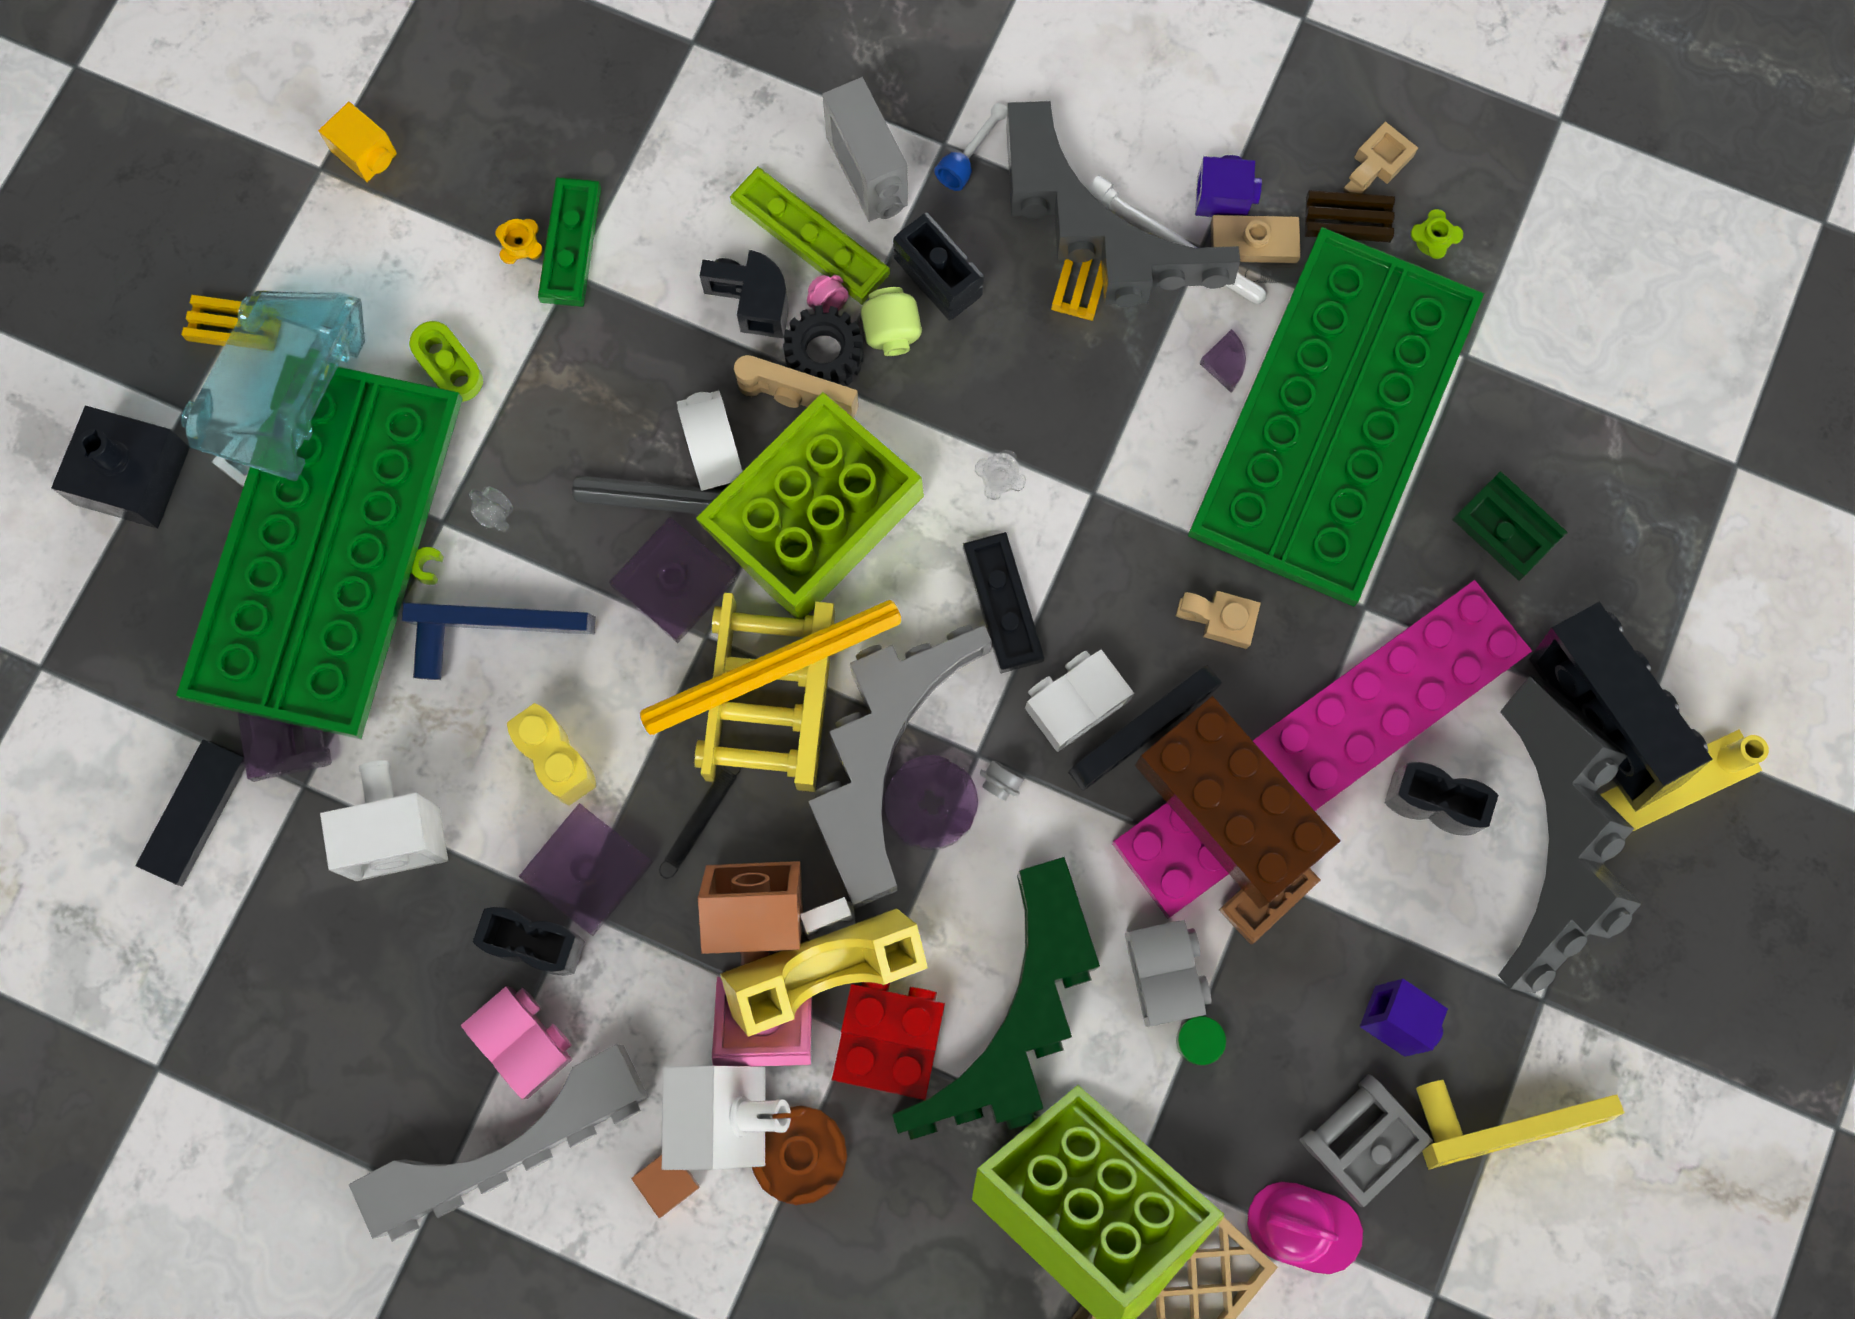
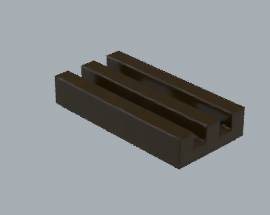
M1309 190L1306 196L1305 237H1317L1321 227L1352 240L1391 243L1394 237L1392 224L1395 218V212H1393L1395 196ZM1315 218L1339 220L1344 223H1356V221L1382 223V227L1317 223Z

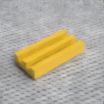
M1065 259L1051 310L1093 321L1103 288L1101 262L1088 307L1084 308L1079 305L1092 259L1082 262L1070 304L1063 302L1074 262Z
M191 295L189 303L192 305V310L187 311L185 318L188 321V326L183 327L181 334L186 341L273 353L282 312L277 306ZM204 311L268 319L269 322L204 313ZM200 325L266 333L265 338L202 330Z

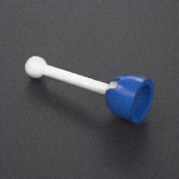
M997 103L993 105L990 118L963 153L951 152L947 154L934 168L937 179L945 187L953 191H961L969 181L972 174L969 158L997 121L1006 118L1007 107L1004 104Z

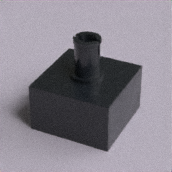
M85 405L51 489L76 506L158 529L190 447L171 429Z

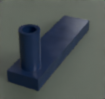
M403 603L402 621L417 625L413 678L441 680L445 627L595 635L596 616L587 612Z

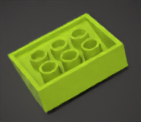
M822 392L696 519L776 602L794 618L804 619L815 608V601L821 602L924 497L922 477Z
M1079 1085L1074 1087L977 1168L972 1200L1096 1319H1136L1155 1300L1224 1217V1213Z

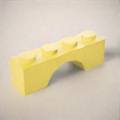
M896 908L800 944V950H783L720 973L732 1018L749 1037L793 1020L797 1009L806 1000L827 989L857 982H872L885 985L928 967L917 924Z

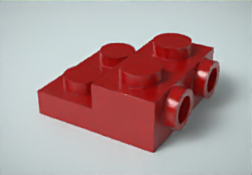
M862 982L861 986L851 984L832 1081L926 1100L945 1003L936 1002L937 992L909 987L907 996L889 992L891 983L882 985Z

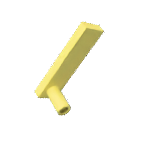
M1740 729L1707 744L1708 753L1713 760L1684 785L1636 812L1618 786L1600 795L1635 831L1762 771L1759 763L1767 758L1769 747L1760 736L1749 735L1744 738Z
M1444 1080L1430 1082L1416 1088L1435 1142L1422 1151L1428 1170L1605 1123L1625 1113L1618 1094L1463 1135Z

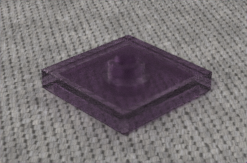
M669 517L609 581V584L678 644L737 580L738 575L675 520Z
M579 803L518 877L586 932L594 936L651 866L653 861Z

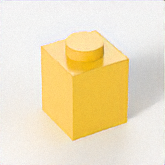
M350 101L318 130L329 150L366 182L376 174L386 170L392 158L397 154L387 133Z

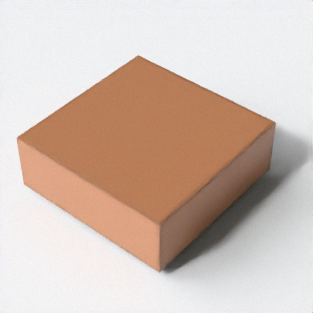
M662 1155L631 1178L658 1218L663 1217L700 1188L689 1170H662Z

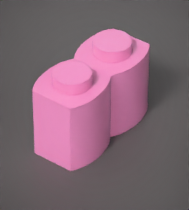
M506 986L461 1024V1027L480 1051L492 1062L496 1070L521 1099H528L573 1060L566 1051L572 1045L557 1026L552 1024L547 1029L536 1016V1013L541 1008L524 988L516 992L512 987Z

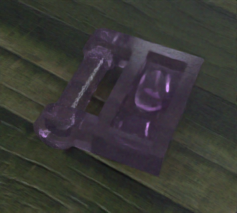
M238 712L248 780L255 782L332 764L331 752L329 748H325L323 732L321 730L302 726L306 751L296 755L292 724Z

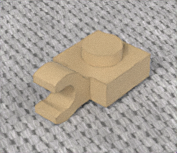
M1385 121L1358 149L1354 158L1361 165L1350 175L1349 179L1351 181L1343 190L1347 193L1363 194L1377 176L1388 184L1414 157L1418 147Z
M1216 591L1212 602L1200 595L1185 592L1183 598L1179 600L1176 616L1185 620L1206 624L1203 635L1205 638L1247 649L1251 645L1261 603L1221 591Z

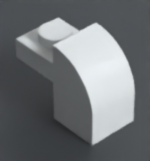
M720 391L711 393L698 392L690 395L685 400L678 401L679 416L701 491L732 483L743 471Z

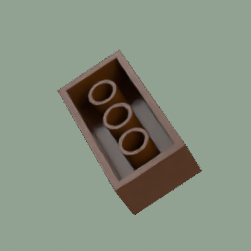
M1213 696L1144 752L1135 764L1137 769L1259 909L1270 903L1341 841Z

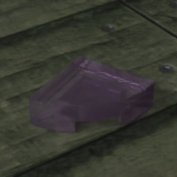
M1231 329L1200 361V365L1231 393L1235 390L1243 375L1246 362L1244 347L1237 334Z

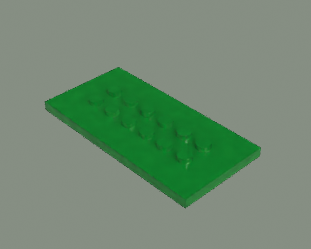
M1321 227L1194 519L1188 537L1355 607L1364 590L1485 293Z
M285 357L177 690V697L190 702L362 739L463 400L459 392L296 357Z

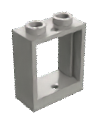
M860 77L822 93L826 138L868 222L877 218L888 219L897 215L903 207L908 206L907 163L863 77Z

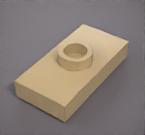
M1213 215L1211 219V247L1239 246L1240 262L1298 263L1300 259L1299 217Z

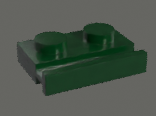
M1501 471L1452 519L1518 581L1568 533Z

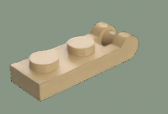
M750 355L742 356L735 362L734 371L741 393L746 396L752 397L763 392L774 396L777 402L785 406L798 408L799 405L808 407L824 392L850 416L854 418L859 405L858 392L855 389Z

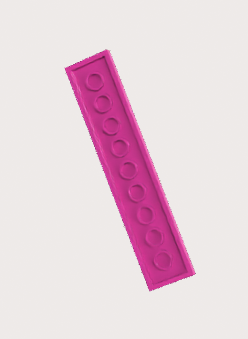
M1474 580L1259 735L1253 742L1313 810L1316 811L1531 653L1532 650ZM1168 803L1161 806L1112 843L1167 919L1229 875Z

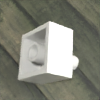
M372 761L359 766L365 804L320 813L328 869L354 881L448 862L440 807L418 793L394 797L390 762Z
M663 1067L662 1170H716L765 1166V1132H786L791 1118H772V1114L791 1113L786 1100L765 1101V1067Z

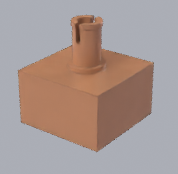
M800 861L706 865L698 895L701 954L740 952L742 966L769 956V951L800 950L802 931L800 914L803 913Z

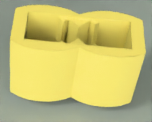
M534 703L507 722L508 733L514 745L533 763L536 775L542 785L562 803L570 806L596 788V780L591 767L570 746L565 730L545 708Z

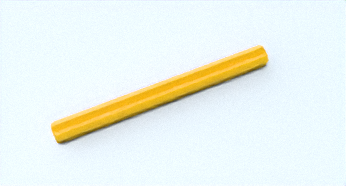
M887 600L640 711V719L645 730L650 735H654L889 630L901 623L900 612L893 600Z

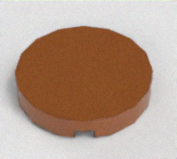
M802 1105L790 1107L791 1113L772 1115L773 1119L791 1118L789 1128L783 1133L765 1132V1166L752 1167V1170L761 1188L778 1201L793 1205L814 1203L832 1192L844 1174L848 1157L845 1137L836 1121L821 1110Z

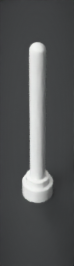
M1099 175L1087 189L1112 213L1142 231L1173 243L1198 248L1117 198L1118 192L1112 189L1113 184ZM1238 272L1234 285H1226V287L1254 304H1261L1266 299V291L1262 287Z

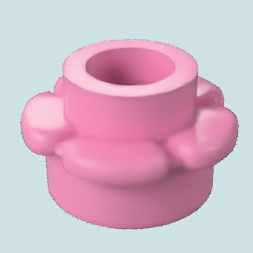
M822 275L813 280L808 288V306L812 307L815 311V306L822 305L824 313H829L830 306L837 307L839 311L848 298V291L842 285L843 279L838 275H832L831 278Z

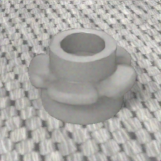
M992 760L986 771L981 769L980 775L986 778L982 787L988 792L1005 801L1010 794L1019 796L1020 792L1018 789L1024 780L1019 774Z

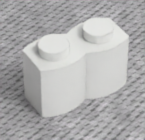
M1102 650L1091 656L1087 651L1080 653L1065 665L1068 671L1067 674L1056 681H1053L1048 676L1028 691L1031 699L1027 701L1025 709L1057 752L1122 708L1135 694Z

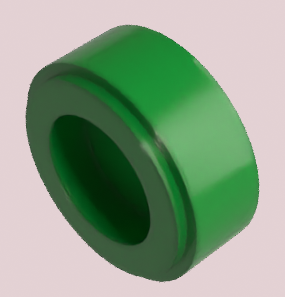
M1199 1016L1191 1018L1181 1025L1176 1036V1044L1180 1055L1189 1063L1208 1065L1217 1061L1222 1056L1226 1047V1036L1218 1022L1209 1017Z

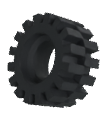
M822 305L815 306V314L810 315L808 309L801 311V320L798 321L794 317L789 322L790 330L786 329L784 333L785 343H783L786 366L837 384L844 382L848 386L853 382V373L858 376L864 357L863 339L857 322L851 323V315L845 311L841 316L838 315V308L830 306L829 313L823 312ZM819 336H830L836 339L841 346L838 357L829 363L813 361L806 352L811 340Z

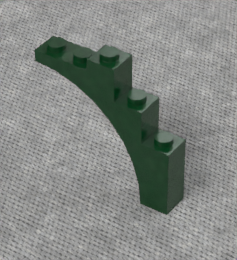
M1065 856L1019 870L1017 874L1024 908L1025 951L1019 984L1004 1022L985 1051L958 1079L929 1099L892 1114L898 1134L908 1131L910 1140L938 1132L935 1122L953 1116L956 1126L984 1117L981 1107L990 1105L995 1123L1006 1121L1008 1130L1034 1122L1036 1119L1033 1112L1044 1109L1026 1052L1034 1050L1038 1059L1064 1050L1061 1041L1071 1038L1072 1035L1055 982L1062 981L1065 989L1091 981L1089 972L1100 967Z

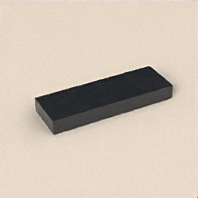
M1004 532L963 543L964 555L987 632L992 640L991 645L1000 674L1044 662L1043 651L1007 533Z
M202 740L135 866L183 887L249 760L206 740Z

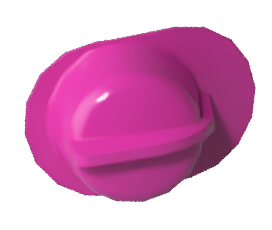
M1278 1182L1266 1186L1255 1195L1248 1209L1247 1225L1253 1242L1262 1253L1277 1261L1314 1273L1333 1274L1345 1270L1356 1260L1361 1250L1363 1229L1359 1217L1347 1202L1334 1195L1297 1183Z

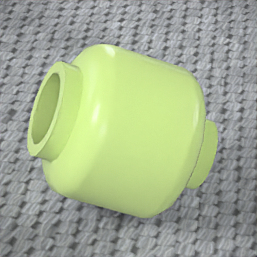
M887 287L873 291L869 294V300L862 305L861 318L866 342L874 349L883 350L885 356H897L909 352V345L921 336L922 327L917 302L913 296L904 293L902 288Z

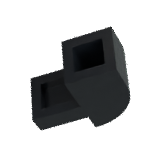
M749 250L746 266L727 258H719L715 261L702 260L699 276L704 294L740 299L737 311L740 332L784 338L789 310L783 274L774 261L766 255L753 250Z

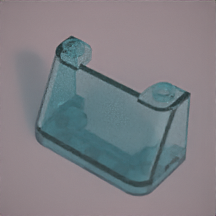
M256 291L251 297L246 296L239 308L238 322L195 402L189 401L184 408L181 425L186 428L189 447L297 481L305 465V459L297 456V449L302 446L304 439L309 440L312 435L311 419L340 361L348 363L350 357L358 358L365 343L361 299L342 292Z

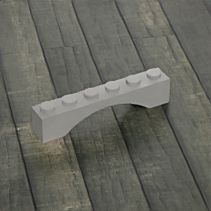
M616 1044L572 1067L561 1092L546 1113L523 1135L500 1150L472 1161L456 1164H427L408 1159L394 1160L349 1184V1187L372 1239L389 1234L393 1242L419 1229L417 1219L434 1211L436 1217L439 1218L464 1205L461 1196L477 1187L481 1194H484L508 1182L509 1179L506 1172L523 1164L525 1170L528 1171L553 1158L550 1151L551 1148L565 1141H568L571 1148L590 1139L597 1134L594 1126L611 1117L613 1123L617 1124L641 1111L638 1103L648 1098V1095L625 1047Z

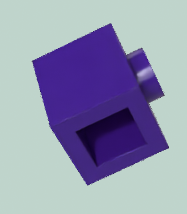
M1225 155L1220 158L1203 156L1197 176L1195 216H1248L1252 204H1259L1262 179L1255 178V160H1243L1236 155Z
M1402 978L1375 986L1359 1027L1406 1057L1433 1051L1442 1038V1024L1448 1008Z

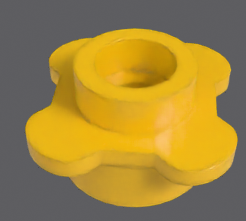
M512 219L497 227L495 234L502 246L499 256L504 263L514 264L517 259L528 257L535 260L541 256L543 248L537 242L536 237L539 227L534 220ZM517 239H523L521 244L515 243Z

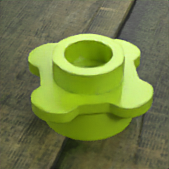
M1434 209L1429 212L1426 221L1413 226L1411 238L1416 242L1417 247L1422 253L1434 259H1441L1452 244L1461 242L1463 230L1459 226H1453L1446 219L1444 211ZM1438 231L1440 232L1441 236L1437 237L1433 234V232Z

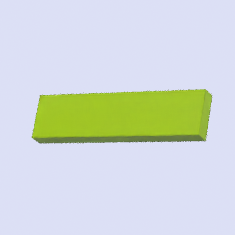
M757 166L731 194V204L817 271L830 278L832 275L840 276L843 279L842 285L847 289L848 295L861 305L869 298V294L875 291L890 275V268L760 167Z

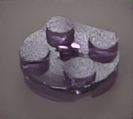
M926 755L909 760L892 777L885 792V812L892 830L905 844L923 850H939L957 843L970 831L977 813L978 796L972 778L963 768L961 769L957 764L949 762V759L941 756ZM933 791L935 797H943L945 805L938 807V814L929 815L927 809H919L917 802L924 800V792Z

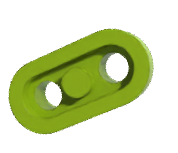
M429 321L419 325L412 332L409 341L410 350L438 388L459 392L463 399L462 402L474 398L480 392L483 385V376L478 365L446 325L436 321ZM442 344V349L438 353H429L433 345ZM461 376L468 377L464 385H454L457 378Z

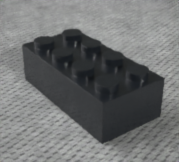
M1597 602L1553 626L1529 660L1546 683L1554 685L1628 755L1618 766V772L1613 780L1636 812L1684 785L1713 759L1708 753V746L1703 736L1695 729H1691L1679 713L1680 709L1675 697L1669 691L1662 689L1651 674V666L1646 657L1641 652L1634 650L1623 635V627L1614 614L1607 612L1602 604Z

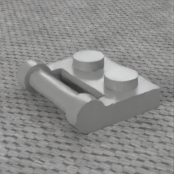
M1370 1074L1358 1083L1360 1089L1315 1132L1309 1130L1300 1138V1142L1306 1150L1323 1165L1360 1207H1365L1433 1141L1385 1087ZM1373 1103L1376 1104L1384 1114L1337 1157L1328 1146Z

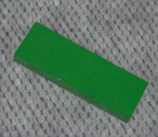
M556 177L538 291L540 303L584 307L601 193L599 181Z

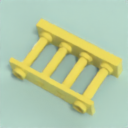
M724 593L722 607L715 606L712 617V633L718 634L713 678L755 660L731 657L734 631L804 638L835 623L834 603L815 601L814 616L806 615L805 619L736 613L737 604L733 593ZM831 655L777 679L798 682L799 687H805L804 703L795 704V708L725 702L710 709L705 740H698L695 750V768H701V775L704 780L708 782L715 781L717 765L787 772V777H795L794 783L797 790L815 792ZM722 720L791 726L793 731L800 732L798 750L790 749L789 753L719 747Z

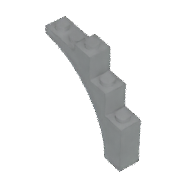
M971 625L960 627L947 635L948 641L932 648L930 643L916 646L905 653L906 659L899 661L893 645L884 649L880 645H874L860 651L855 656L857 660L850 663L851 674L869 714L862 717L861 713L857 712L845 716L835 723L836 729L829 731L833 746L850 783L844 786L841 785L840 781L827 784L814 792L817 798L808 802L855 910L897 891V884L885 850L882 825L884 787L894 750L910 719L929 695L960 668L990 652L992 640L985 625L974 630Z

